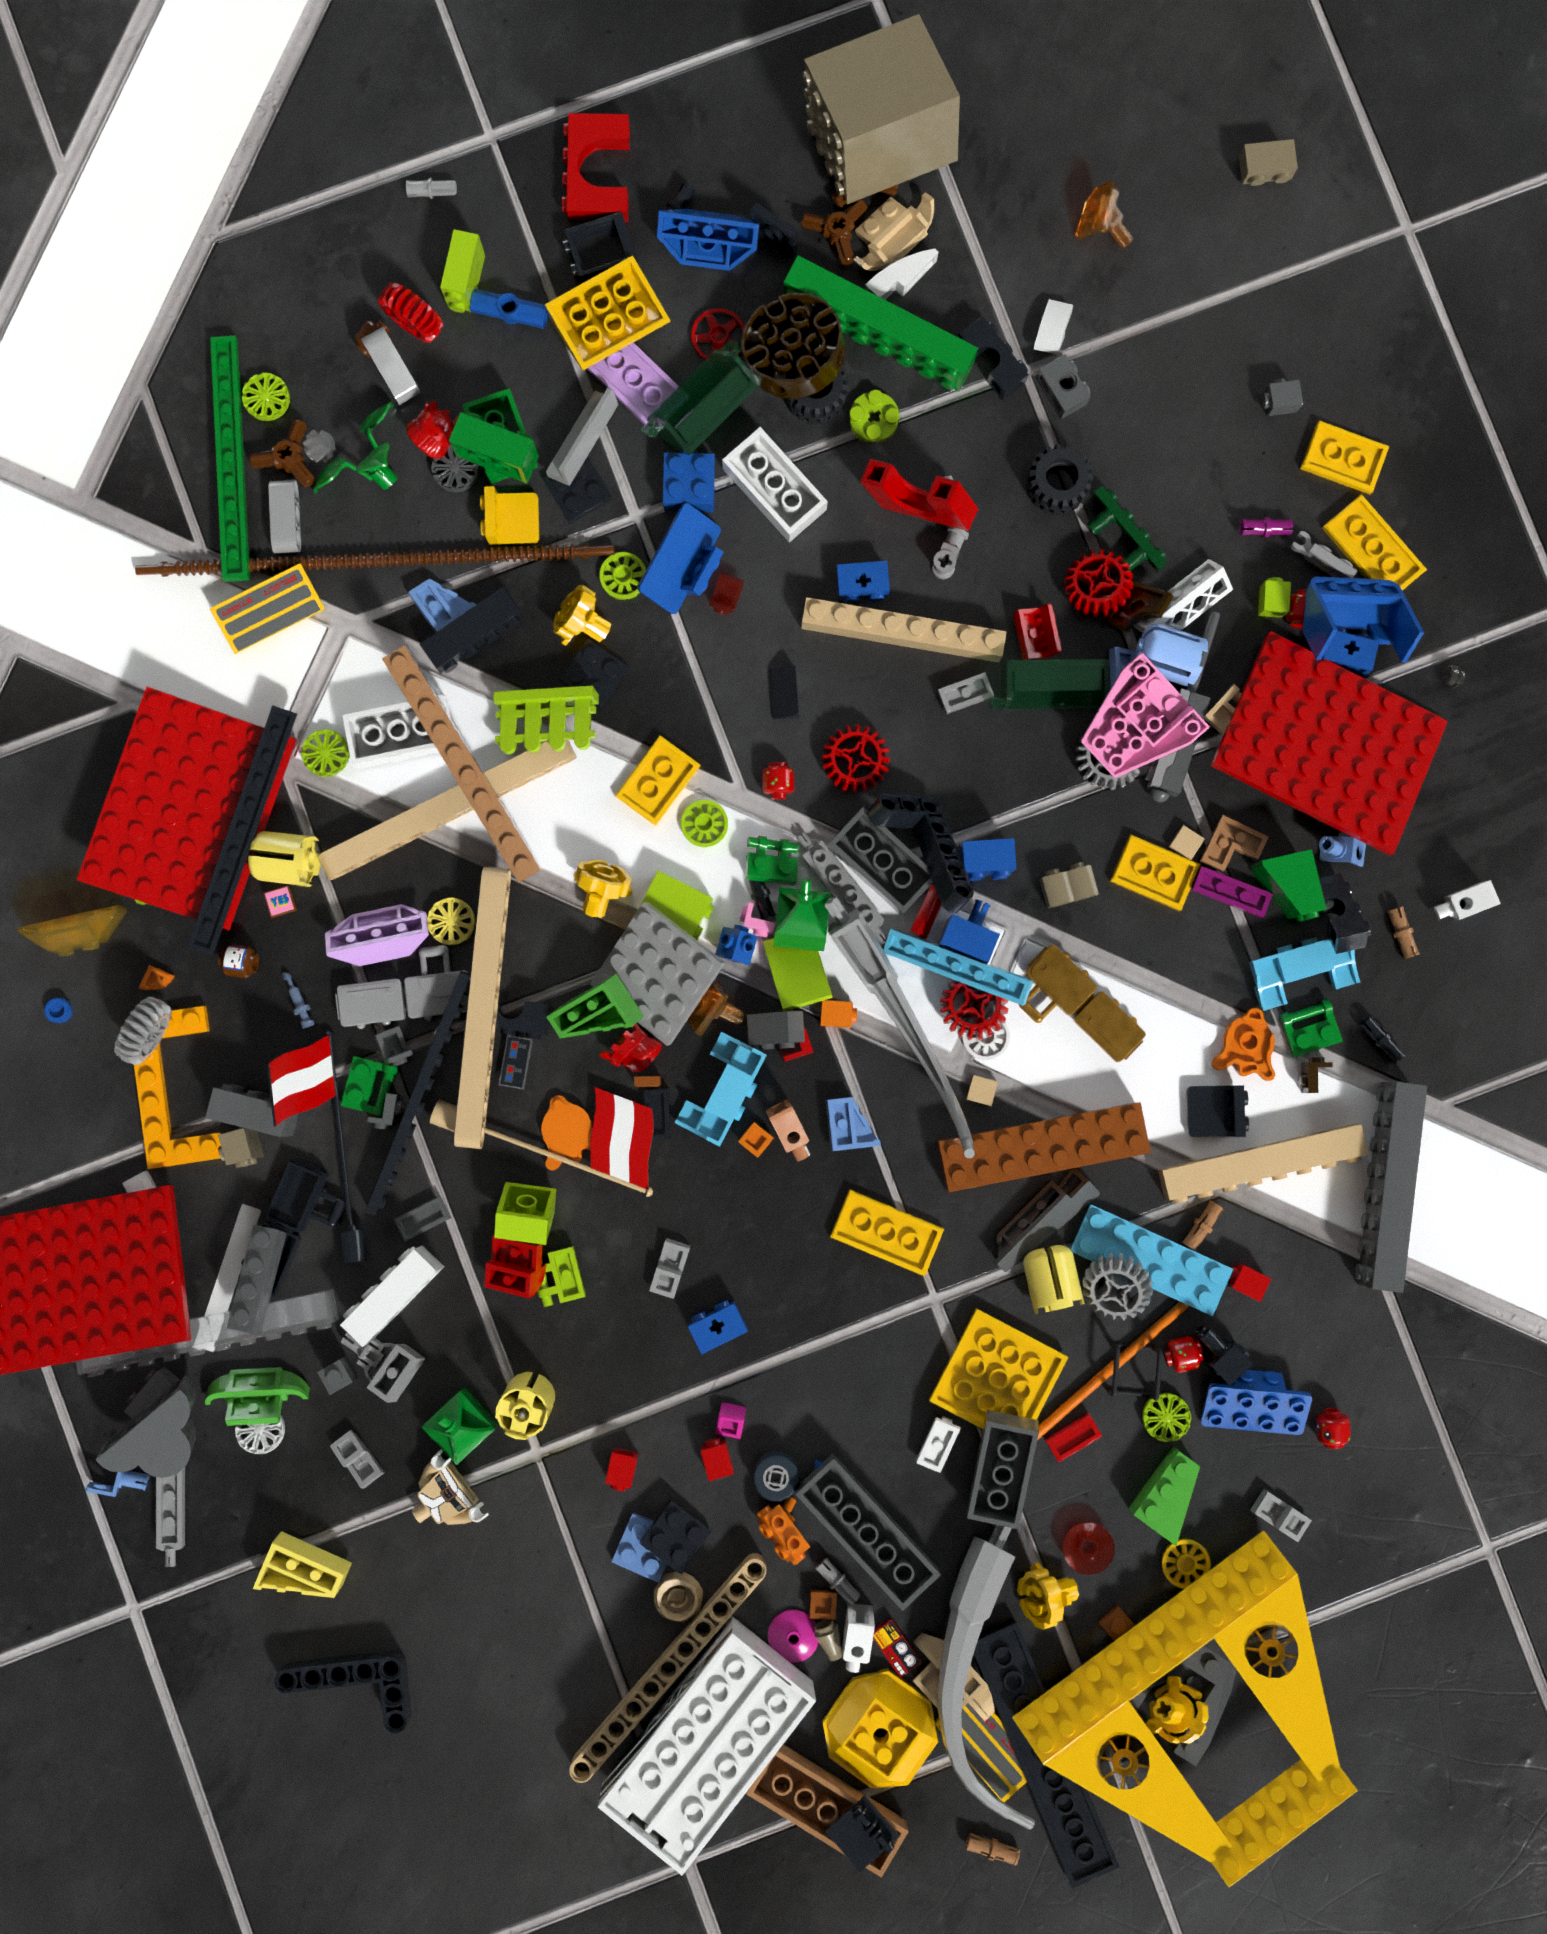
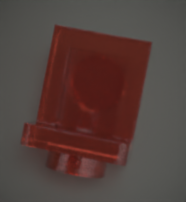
M721 572L709 606L714 607V611L723 615L732 614L736 610L745 580Z

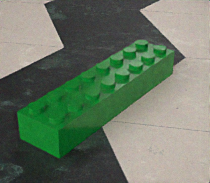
M797 256L784 280L783 295L787 293H809L825 300L838 316L842 332L852 336V339L858 344H867L873 347L878 354L882 356L889 355L895 358L901 366L906 368L912 367L918 370L921 376L927 379L934 378L941 382L944 388L948 390L955 389L960 392L974 365L978 347L800 256Z

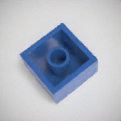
M664 453V511L678 512L682 504L688 503L700 512H714L715 454Z
M1014 838L963 841L958 847V852L969 881H981L985 876H992V880L1007 879L1017 869Z

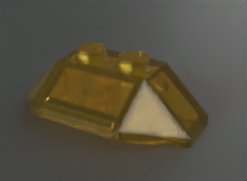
M114 905L17 927L19 934L46 951L58 953L59 957L74 954L75 949L83 948L84 951L98 949L101 943H106L127 911L124 906Z

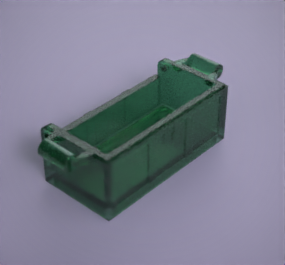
M729 340L722 349L715 350L647 418L648 423L641 428L642 434L652 438L659 435L669 448L690 455L759 386L753 374L737 355L742 351L741 342Z
M1008 660L1001 670V698L992 697L988 707L991 710H996L997 708L1003 710L1099 709L1110 691L1109 660Z

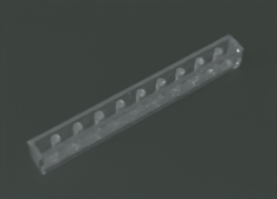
M331 1289L269 1302L261 1336L227 1329L231 1310L190 1318L192 1341L76 1361L78 1375L87 1373L89 1378L104 1374V1369L113 1368V1372H119L129 1369V1364L138 1363L139 1367L155 1364L154 1359L164 1357V1362L180 1358L182 1353L189 1352L190 1356L206 1353V1348L215 1347V1351H221L231 1348L230 1344L240 1342L241 1346L256 1343V1338L265 1337L266 1341L281 1338V1333L291 1331V1335L306 1333V1328L316 1326L317 1330L331 1328L332 1322L339 1320L334 1291Z

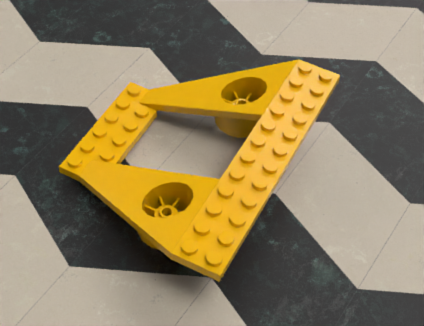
M1265 1531L1259 1533L1012 1717L1044 1765L1211 1862L1228 1887H1231L1358 1791L1339 1765L1298 1574ZM1264 1629H1273V1638L1265 1641L1259 1632ZM1277 1629L1286 1632L1290 1638L1281 1644L1276 1640ZM1255 1634L1262 1641L1259 1649L1248 1647L1250 1640ZM1212 1639H1215L1301 1758L1218 1822H1215L1129 1702ZM1293 1640L1298 1647V1656L1285 1653L1284 1647ZM1269 1649L1277 1650V1655L1273 1658L1269 1657L1267 1651ZM1247 1651L1259 1653L1261 1660L1250 1666L1247 1660ZM1285 1658L1297 1660L1296 1666L1290 1673L1282 1664ZM1265 1663L1269 1666L1268 1677L1257 1673L1255 1669ZM1280 1666L1286 1673V1675L1280 1678H1272L1273 1667ZM1119 1737H1127L1126 1749L1118 1750L1113 1740ZM1131 1737L1139 1740L1144 1745L1136 1753L1129 1750ZM1110 1743L1116 1753L1113 1755V1758L1102 1757L1104 1749ZM1147 1751L1150 1766L1138 1764L1137 1757ZM1126 1757L1130 1764L1128 1767L1123 1768L1122 1759ZM1101 1760L1112 1762L1114 1768L1105 1776L1102 1771ZM1138 1768L1149 1769L1147 1777L1141 1783L1135 1773L1138 1771ZM1115 1773L1122 1776L1120 1789L1113 1787L1107 1781ZM1132 1775L1139 1785L1132 1789H1124L1126 1777Z

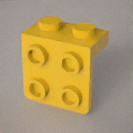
M495 486L484 487V495H480L481 511H485V520H481V534L485 535L489 545L537 543L539 541V498L537 494H498Z

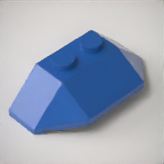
M691 209L659 210L657 238L681 265L730 271L757 250L759 223L737 215Z

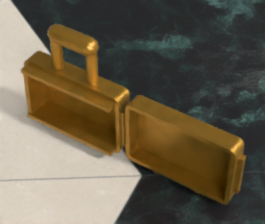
M1052 944L1048 948L1044 947L1027 965L1028 968L1025 970V975L1030 980H1033L1035 986L1030 990L1026 1004L1023 1006L1019 1005V1007L1034 1022L1041 1023L1056 1006L1068 1016L1076 1012L1077 1015L1073 1018L1074 1023L1115 1062H1121L1123 1059L1127 1060L1143 1043L1142 1040L1146 1036V1032L1137 1024V1019L1129 1017L1118 1006L1119 1001L1111 999L1104 992H1098L1093 996L1097 985L1088 977L1089 973L1087 970H1081L1070 960L1068 952L1063 953L1056 945ZM1039 990L1052 1000L1041 1013L1029 1003Z

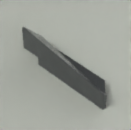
M1072 1168L1059 1186L1051 1180L997 1234L999 1252L998 1258L994 1262L1004 1272L1009 1271L1029 1252L1033 1251L1096 1199L1100 1192L1076 1168Z

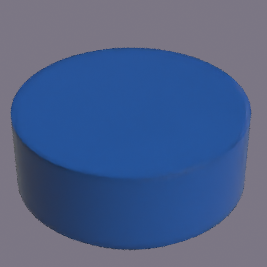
M56 997L46 1003L44 1013L49 1021L64 1023L71 1018L73 1007L67 999Z

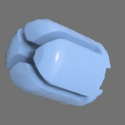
M1153 624L1143 632L1142 637L1139 639L1135 657L1143 652L1168 681L1188 687V683L1195 684L1203 669L1199 665L1202 651L1208 652L1207 639L1171 627Z

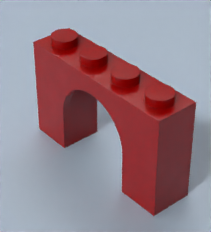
M568 113V123H564V139H568V147L563 148V161L567 163V172H563V188H567V196H562L563 212H567L568 220L571 222H590L622 211L625 222H628L629 197L627 187L594 186L584 180L580 174V168L585 158L595 151L630 150L629 114Z
M873 459L869 460L860 481L883 509L969 531L979 509L959 481L936 476L928 492L907 482L892 464Z

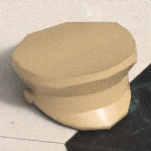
M677 1571L664 1574L654 1589L655 1606L661 1616L683 1623L700 1611L703 1589L699 1582L684 1571L682 1574H679Z

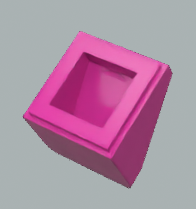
M721 1403L715 1434L740 1439L746 1407Z

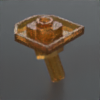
M1108 181L1096 187L1085 202L1075 235L1076 238L1082 240L1100 231L1103 233L1109 231L1121 248H1125L1132 242V236L1121 223V219L1124 216L1116 207L1119 190L1114 182Z
M717 978L714 979L687 1020L697 1035L702 1036L711 1021L718 1019L719 1016L735 1024H740L744 1020L745 1012L726 1002L729 996Z

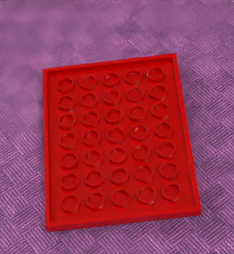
M1270 631L1265 637L1210 766L1390 856L1395 853L1448 721L1329 660L1323 659V657L1321 660H1316L1313 652Z
M146 686L77 881L197 920L264 728ZM289 737L256 834L266 829L297 740L295 738ZM250 850L248 856H256L257 851ZM248 858L223 929L230 931L250 874Z
M173 1185L0 1217V1375L192 1341Z

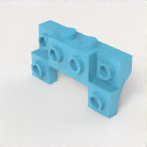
M1316 937L1301 941V947L1293 949L1292 944L1277 948L1278 954L1249 962L1256 985L1254 990L1260 1009L1265 1011L1288 1004L1283 984L1328 971L1333 990L1360 983L1355 962V950L1336 954L1329 939L1317 942Z
M723 1032L720 1033L710 1055L727 1063V1066L705 1109L686 1100L675 1121L676 1124L719 1147L733 1120H740L746 1108L742 1106V1103L746 1096L751 1098L757 1086L753 1081L767 1056L761 1051Z

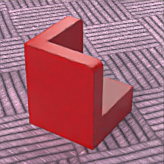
M804 1028L805 1042L795 1043V1048L780 1049L784 1062L813 1053L806 1028Z

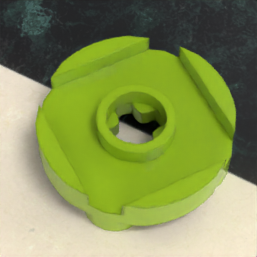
M872 390L869 393L862 394L852 404L849 415L850 427L855 436L860 440L868 443L869 441L882 443L891 438L897 430L900 417L898 407L891 397L879 390ZM877 412L880 414V422H870L868 420L870 418L869 413Z

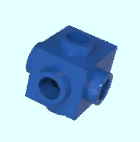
M734 924V928L723 926L715 955L732 962L750 966L758 936L748 933L749 928Z

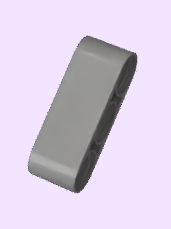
M383 327L361 339L399 405L421 393Z
M269 481L272 550L274 553L300 552L301 529L297 481Z

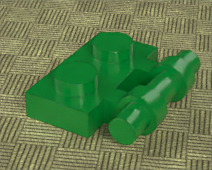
M760 835L758 838L748 837L747 847L756 848V853L748 852L746 855L745 879L794 886L797 883V859L788 858V852L797 853L798 843H791L788 839H780V841L770 840L766 836ZM766 849L778 851V856L766 855Z

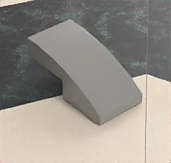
M666 1238L650 1292L674 1299L690 1245Z
M352 1430L330 1445L342 1466L349 1469L360 1488H366L385 1473L372 1453Z
M1265 1489L1262 1490L1250 1509L1254 1514L1299 1542L1312 1521Z

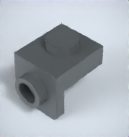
M400 1026L373 1035L384 1064L392 1063L393 1066H398L407 1062L408 1056L413 1055L412 1050H408Z
M386 1093L383 1117L369 1116L367 1117V1122L373 1123V1128L387 1130L389 1125H396L398 1115L401 1116L403 1111V1100H400L401 1095Z

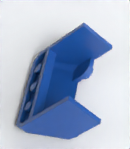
M1314 577L1307 587L1303 634L1316 660H1321L1338 630L1337 628L1368 630L1372 639L1379 641V644L1393 645L1401 662L1404 663L1407 662L1424 634L1402 589L1393 581Z

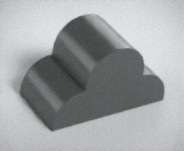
M186 1375L183 1376L103 1444L96 1461L103 1468L112 1472L130 1471L139 1465L144 1472L154 1477L165 1478L179 1473L188 1463L196 1440L195 1426L189 1418L195 1402V1388L191 1380Z

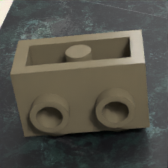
M1294 139L1244 144L1239 154L1242 184L1258 186L1265 182L1285 183L1292 179L1298 169Z
M242 1128L218 1135L221 1144L218 1147L219 1155L226 1165L235 1164V1168L247 1167L257 1164V1158L264 1157L258 1131Z

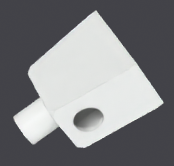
M1491 880L1445 896L1446 903L1434 907V911L1439 921L1452 917L1453 920H1460L1501 903ZM1460 900L1465 902V908L1463 909L1460 907Z
M847 1604L842 1651L843 1660L847 1661L846 1669L850 1672H860L862 1663H869L875 1628L872 1605Z

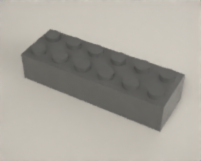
M833 1453L797 1486L795 1495L902 1611L941 1575L933 1561Z

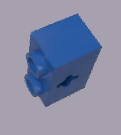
M887 561L838 564L836 567L838 601L844 600V603L859 602V599L869 598V601H882L884 597H888L890 587ZM860 579H864V582L867 583L866 587L861 586V583H859Z
M1337 628L1338 630L1325 651L1323 659L1364 676L1373 671L1379 641L1372 640V637L1366 634H1357L1356 636L1348 634V631L1345 629Z
M725 1300L714 1306L715 1311L707 1315L703 1311L691 1317L692 1322L688 1324V1328L701 1355L748 1332V1327L735 1301L729 1303L728 1300ZM714 1319L717 1322L723 1321L724 1324L721 1325V1331H718L716 1328L711 1329Z

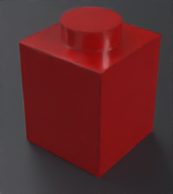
M1237 1263L1236 1267H1232L1233 1271L1227 1286L1261 1302L1271 1278L1243 1264Z
M713 1438L705 1441V1445L701 1446L700 1451L708 1480L712 1481L733 1475L734 1467L726 1439L720 1441L719 1438Z
M613 1448L605 1484H610V1488L618 1491H625L626 1488L631 1489L639 1453Z

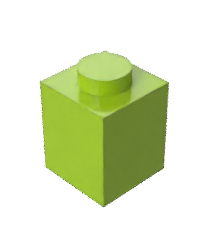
M1272 577L1268 578L1260 586L1258 616L1283 618L1289 613L1291 582H1284L1283 578Z

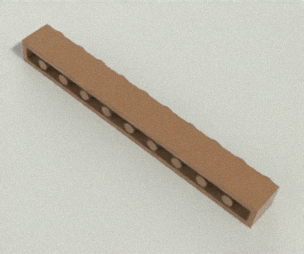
M404 645L382 658L518 883L540 871L541 866L407 646Z

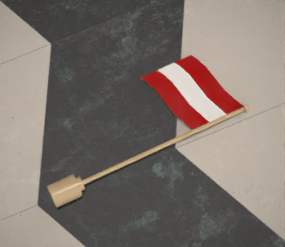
M594 1087L596 1110L590 1140L591 1167L485 1128V1133L646 1193V1197L653 1194V1189L648 1184V1160L654 1130L652 1108ZM439 1099L432 1112L430 1123L455 1132L457 1106Z

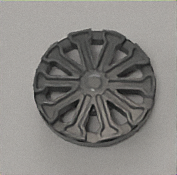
M450 445L447 449L450 460L445 456L440 459H433L431 466L432 475L436 483L444 490L462 492L469 489L476 482L479 475V465H466L469 461L461 460L457 456L455 458L453 448ZM441 460L445 464H437V462ZM438 470H439V471H444V472H442V473L439 474V475H437V473H436ZM466 471H473L474 474L470 476ZM448 477L447 482L442 483V480ZM461 478H465L467 480V483L465 485L462 483ZM454 480H456L457 482L456 487H452V483Z

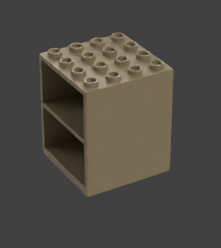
M919 14L804 59L805 71L802 72L806 88L803 91L808 103L805 105V111L809 119L806 121V126L810 136H815L817 140L815 143L819 155H824L826 159L825 166L829 176L833 175L836 180L834 184L838 195H843L847 204L958 161L960 95Z

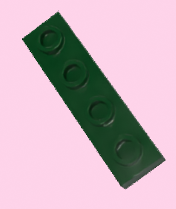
M1101 486L1094 492V498L1102 506V511L1086 524L1088 530L1095 536L1111 522L1116 523L1135 548L1123 558V563L1129 564L1128 571L1133 570L1144 560L1148 561L1157 573L1162 570L1167 564L1164 560L1167 556L1159 546L1153 547L1148 541L1151 538L1143 527L1137 528L1132 522L1135 519L1126 507L1122 510L1117 504L1118 497L1110 488L1106 490Z

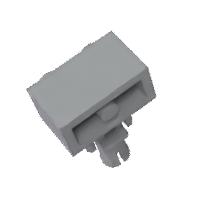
M348 1332L345 1334L347 1338L343 1337L341 1340L343 1345L353 1350L362 1359L358 1360L357 1364L364 1368L365 1375L370 1381L367 1389L387 1403L397 1402L426 1359L406 1344L382 1343L377 1338H374L371 1343L362 1347Z

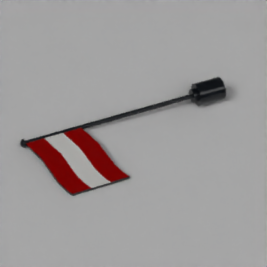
M327 1030L324 1033L325 1037L311 1045L281 1054L272 1059L267 1064L274 1127L292 1115L316 1108L329 1099H334L348 1226L343 1227V1232L338 1233L341 1264L367 1260L364 1229L359 1230L358 1225H353L332 1044V1035L334 1033L331 1030Z

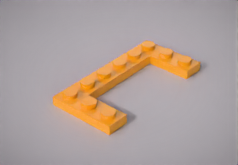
M200 1006L173 1010L171 1020L168 1023L169 1027L166 1029L162 1039L209 1032L207 1007ZM158 1043L156 1050H153L144 1062L134 1065L147 1168L154 1169L220 1159L218 1147L221 1144L218 1135L224 1134L223 1132L173 1140L160 1043Z

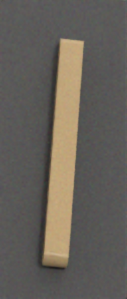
M566 740L565 748L559 752L554 751L550 747L549 741L541 744L538 752L530 753L526 751L483 773L497 796L501 797L570 763L577 756L569 740ZM457 785L324 851L317 857L328 880H333L474 809L460 786Z
M484 867L482 870L454 1135L455 1147L482 1149L484 1143L511 883L510 869Z
M759 1553L749 1554L576 1752L572 1758L569 1771L574 1781L579 1783L587 1782L764 1579L766 1575V1560ZM757 1562L762 1566V1569L757 1573H752L748 1570L749 1564ZM735 1582H740L745 1588L742 1592L737 1593L732 1591L731 1585ZM718 1602H723L728 1608L724 1612H717L713 1606ZM700 1622H706L709 1624L710 1629L707 1632H701L696 1626ZM683 1642H689L693 1649L689 1652H684L679 1648V1645ZM665 1662H672L676 1668L668 1672L662 1668V1665ZM654 1682L658 1685V1689L653 1692L645 1688V1684ZM637 1702L641 1709L632 1711L628 1708V1704ZM619 1722L623 1725L624 1729L615 1731L611 1728L610 1724ZM602 1742L605 1744L606 1749L598 1751L593 1747V1744ZM584 1762L589 1766V1769L581 1771L576 1767V1764Z

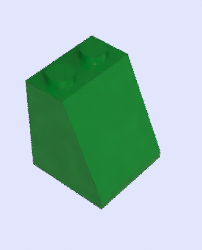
M1312 849L1262 860L1249 866L1250 871L1263 888L1273 894V901L1287 919L1296 918L1297 922L1320 917L1319 912L1326 910Z

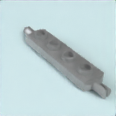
M803 832L796 838L805 848L801 858L827 891L830 892L833 898L837 896L847 913L855 909L861 912L880 945H883L887 940V936L880 927L885 919L824 842L819 841L813 844L806 833Z
M185 1467L173 1476L165 1478L156 1477V1549L165 1551L164 1567L176 1566V1550L185 1546Z

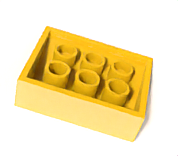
M633 256L545 304L549 319L582 371L670 322L668 315Z

